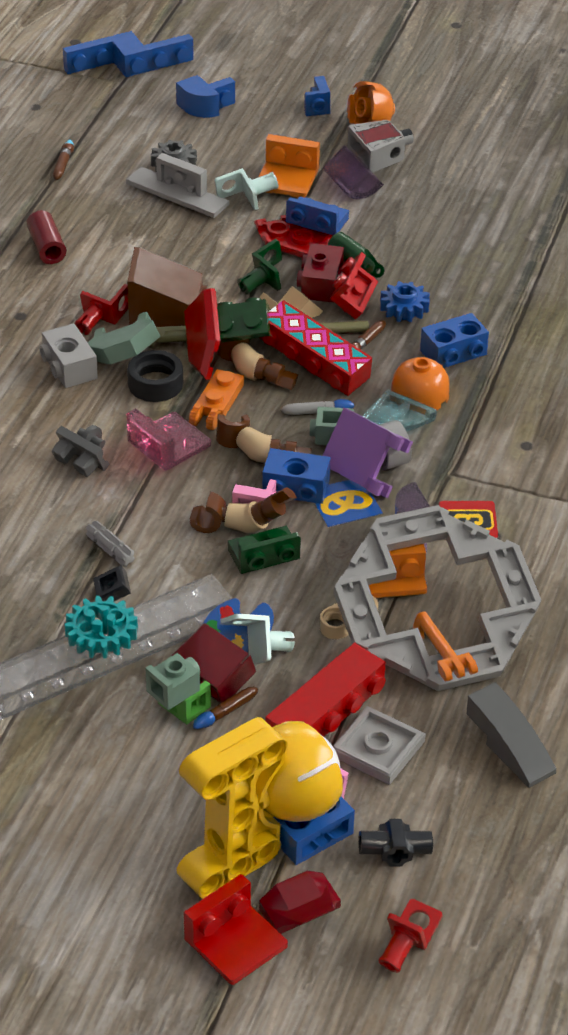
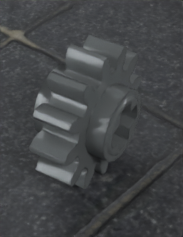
M168 140L164 144L159 142L158 148L151 149V166L155 167V172H157L156 158L161 153L196 165L197 150L192 149V144L184 145L183 140Z

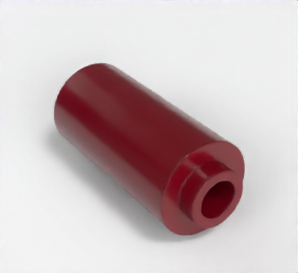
M43 210L32 213L28 217L26 225L40 259L46 264L59 263L66 256L67 250L52 215Z

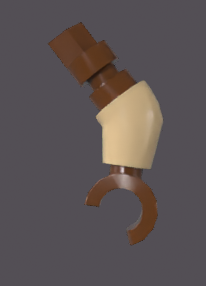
M250 339L224 342L219 345L218 355L227 361H232L240 375H244V377L254 381L267 378L269 383L290 390L294 388L298 374L285 370V365L276 362L270 364V360L264 359L262 354L257 353L250 346Z
M247 414L241 416V422H231L225 419V415H217L216 441L227 448H240L251 460L266 463L270 448L307 454L312 452V448L297 447V442L286 440V444L280 443L281 440L272 439V435L263 434L250 427V417Z
M286 487L265 498L263 501H253L248 504L229 503L228 507H226V501L217 493L210 491L206 508L202 505L193 507L190 525L196 531L212 533L220 528L221 522H225V527L244 533H254L266 528L273 519L286 513L285 504L297 497L290 488Z

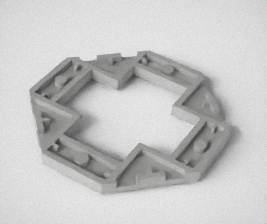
M438 505L376 518L364 542L360 544L348 568L336 583L333 592L352 644L355 642L386 662L385 665L436 691L500 677L539 608L541 597L519 545L509 540L503 542L489 535V530L467 519L463 522L449 515L448 510ZM441 539L447 540L456 565L487 559L506 605V608L480 614L478 621L487 643L454 650L456 655L469 652L476 661L478 673L470 675L467 669L464 668L465 677L457 678L454 672H452L453 679L446 682L438 672L437 661L443 658L440 654L428 655L418 628L389 635L386 634L368 586L396 578L397 571L389 551Z

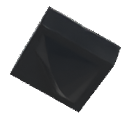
M122 565L93 578L96 596H100L102 601H107L110 596H113L115 602L131 594L127 572Z

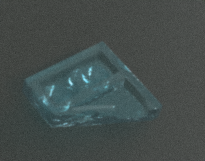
M387 389L362 416L378 425L398 420L407 432L435 421L437 409Z

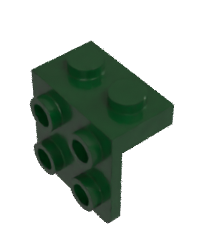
M254 297L248 298L242 303L220 302L217 304L220 343L270 336L268 312L271 309L266 299L262 300L261 298Z

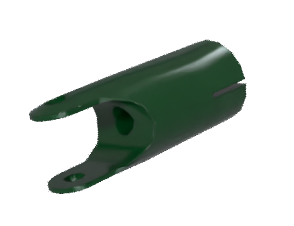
M338 232L329 240L328 245L344 247L343 263L349 257L355 259L362 252L366 257L361 268L376 278L384 275V266L376 261L368 249L345 233Z

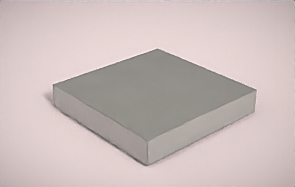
M366 706L333 745V748L340 761L390 785L423 745L426 733Z

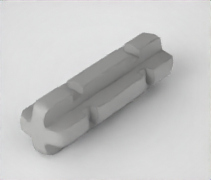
M94 521L92 524L87 525L86 535L111 557L115 558L119 564L127 566L134 561V551L110 530L105 529L106 527L99 521Z

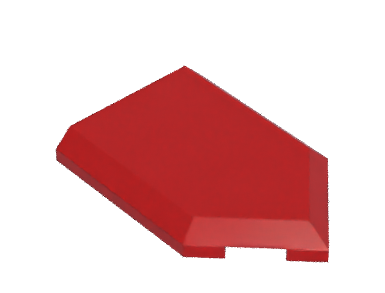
M286 215L280 216L279 220L266 222L264 218L254 221L265 245L277 239L280 241L281 252L300 258L303 257V254H308L311 243L328 245L329 240L333 236L287 223Z
M215 288L203 290L184 311L188 361L206 380H210L213 368L210 367V363L212 362L214 352H218L220 345Z

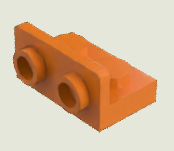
M424 544L389 551L397 571L396 578L368 585L372 596L375 598L426 594V550Z

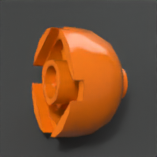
M360 81L356 83L353 87L357 88L355 93L350 94L348 98L347 113L349 123L361 124L381 120L391 121L395 112V104L388 89L374 82Z
M426 357L408 359L401 363L393 374L391 398L399 407L400 403L408 406V411L412 413L437 411L441 408L443 402L446 401L447 403L449 400V376L443 366L433 359Z

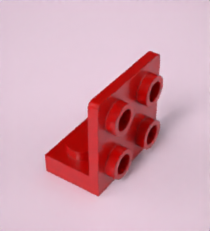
M242 874L184 911V940L231 985L236 984L288 947V940L251 906V882Z

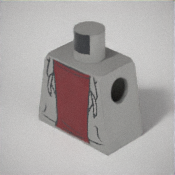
M389 120L348 126V149L369 173L402 161L404 159L405 145L412 144L414 141L413 133L409 128L398 131Z

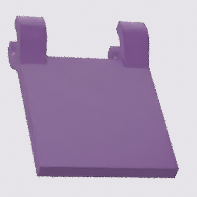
M343 408L322 456L331 457V470L361 485L376 496L382 495L388 498L393 487L376 479L390 447L397 451L401 450L408 453L413 442L347 408Z

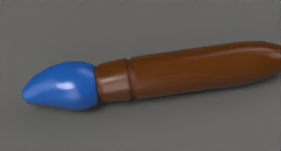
M254 686L247 687L218 704L210 711L201 713L194 720L193 728L202 729L212 726L215 721L251 701L258 694V688Z

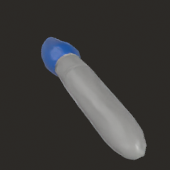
M337 399L334 402L292 403L283 406L281 411L288 415L317 414L318 406L352 409L354 408V403L346 399Z

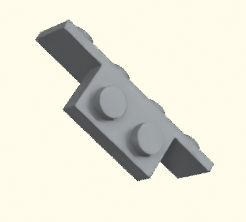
M161 153L156 158L157 172L140 167L126 179V184L213 218L229 206V200L207 192L206 169L165 153Z

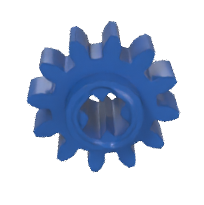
M398 281L395 287L388 284L387 291H381L380 311H386L387 318L394 316L397 322L401 320L412 322L415 316L422 319L423 313L429 312L430 293L423 292L424 286L416 288L413 282L402 283Z

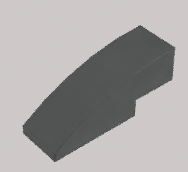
M496 682L468 695L466 714L487 735L486 745L528 788L556 774L557 769L535 730L511 698Z

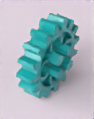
M96 596L95 602H90L85 598L83 599L82 607L73 605V613L66 614V623H64L65 637H68L69 646H76L77 653L79 654L85 650L89 651V658H93L96 653H101L104 659L107 658L108 652L111 651L118 656L120 655V647L129 649L131 648V640L137 639L138 618L134 616L133 607L126 608V601L124 600L117 604L114 603L113 596H110L107 601H102L100 596Z

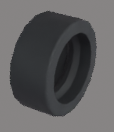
M150 350L134 356L129 361L127 368L128 387L135 397L149 402H161L177 396L182 390L184 383L183 365L176 355L162 350ZM161 372L170 375L164 379L151 380L141 377L147 373Z

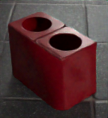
M205 623L172 654L173 656L178 653L184 659L192 657L198 663L201 671L200 684L204 681L211 684V697L219 703L235 695L256 673L251 655L241 664L249 653Z

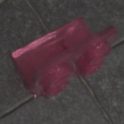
M136 408L126 413L128 442L164 471L173 468L211 446L210 438L176 412H171L155 422Z

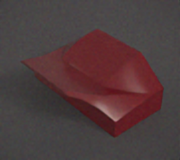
M308 870L275 884L259 900L260 912L280 934L341 907V899L325 875L321 872Z

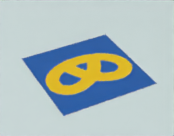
M350 479L328 484L323 504L315 503L328 527L383 514L372 493Z

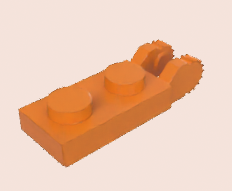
M217 369L190 411L189 425L197 426L205 415L208 416L206 428L209 430L216 429L217 415L222 414L226 416L244 386V375Z

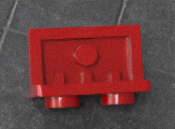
M362 252L355 259L349 257L340 269L343 273L334 281L332 286L335 290L330 297L334 303L354 319L363 314L378 283V280L361 268L366 257Z

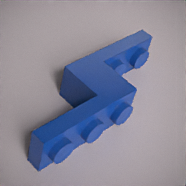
M129 31L63 48L64 70L67 74L114 63L125 77L194 60L193 38L190 34L143 45L135 34Z

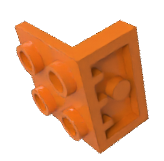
M268 134L266 138V162L259 177L273 172L279 187L266 193H278L295 198H305L319 170L320 142Z

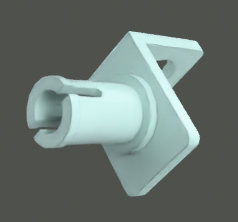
M242 168L215 178L217 196L225 198L243 191L254 210L259 209L257 195L279 187L273 172L251 180ZM235 180L232 188L228 190L222 189L226 181Z
M234 614L220 619L221 625L247 626L249 656L251 655L254 665L270 661L271 650L291 652L294 648L295 641H286V639H294V634L291 631H270L269 616Z

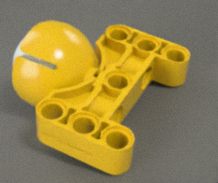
M257 717L189 754L182 761L179 774L206 800L204 844L185 855L179 862L176 870L177 874L199 897L204 899L238 875L246 876L270 862L281 848V824L273 817L289 822L310 821L327 813L341 797L343 779L340 762L331 743L313 727L302 721H288L271 727L264 719Z

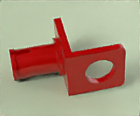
M124 284L111 301L82 291L80 298L84 313L74 324L85 335H89L100 319L116 325L129 309L128 285ZM124 296V303L122 307L119 309V302L121 298Z
M410 899L400 917L389 913L387 920L392 937L379 958V963L386 969L399 973L413 945L422 950L426 949L443 917L442 912L418 900ZM422 912L428 915L430 922L427 928L423 930L421 926L409 921V918L414 913Z

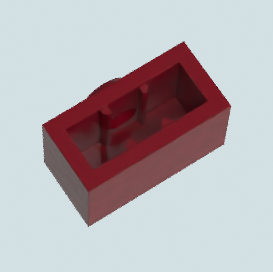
M311 243L308 254H303L302 270H299L297 274V287H301V293L308 299L334 303L330 299L335 290L332 285L342 273L340 269L343 266L344 247Z

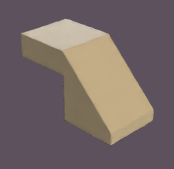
M293 286L279 303L264 292L259 297L262 300L266 299L270 309L285 300L311 318L319 316L323 312L322 309Z

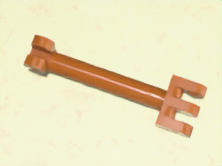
M424 611L417 614L413 628L419 629L422 639L425 637V632L443 658L438 660L437 664L438 672L445 682L453 679L452 672H454L457 678L465 677L464 668L467 669L470 675L478 673L476 661L469 652L456 655L430 616Z

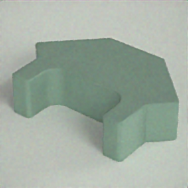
M143 312L138 315L137 321L131 325L106 333L104 327L96 329L94 337L87 343L97 356V362L111 365L137 356L161 336L148 312Z

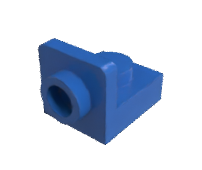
M324 76L314 77V87L310 88V92L304 94V111L306 116L330 114V90Z

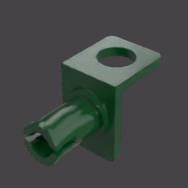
M274 239L252 253L255 269L237 280L239 288L245 294H249L263 283L269 284L277 291L281 289L279 272L274 265L282 261L280 241ZM274 250L273 257L266 261L264 259L266 253Z

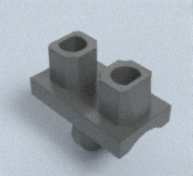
M91 425L86 430L80 428L77 434L63 426L57 429L56 434L59 441L51 451L57 461L65 465L74 455H77L78 458L74 461L73 466L85 477H88L97 467L103 471L108 468L110 464L107 460L103 459L102 450L105 446V440L101 439L102 430L99 427Z

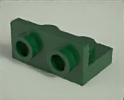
M287 525L228 540V551L240 574L300 559L301 537L297 532L291 533Z

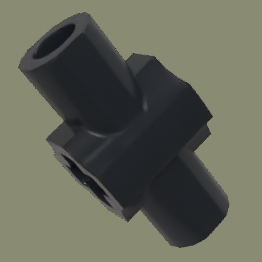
M389 819L384 824L379 825L378 831H359V854H381L382 861L387 862L389 866L400 867L404 863L412 861L413 854H432V831H410V826L405 824L402 819Z

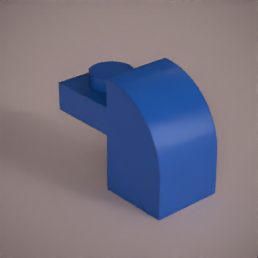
M198 75L176 82V104L192 116L202 118L216 117L220 115V108L235 103V81L231 77L211 84H207Z

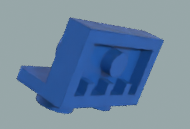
M290 197L286 201L287 223L335 235L349 219V210L336 205H329L304 197H299L298 199Z

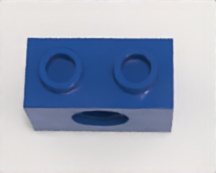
M270 448L262 472V489L266 490L269 480L273 479L277 481L276 492L287 487L295 493L297 498L294 500L323 504L330 481L331 457Z

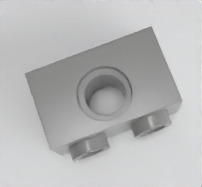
M74 323L42 332L43 344L39 346L41 357L44 362L48 361L54 378H59L65 388L98 379L97 356Z

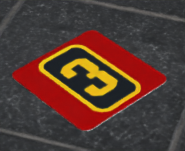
M493 501L439 502V506L448 510L450 516L463 522L467 519L489 530V535L498 538L495 503Z

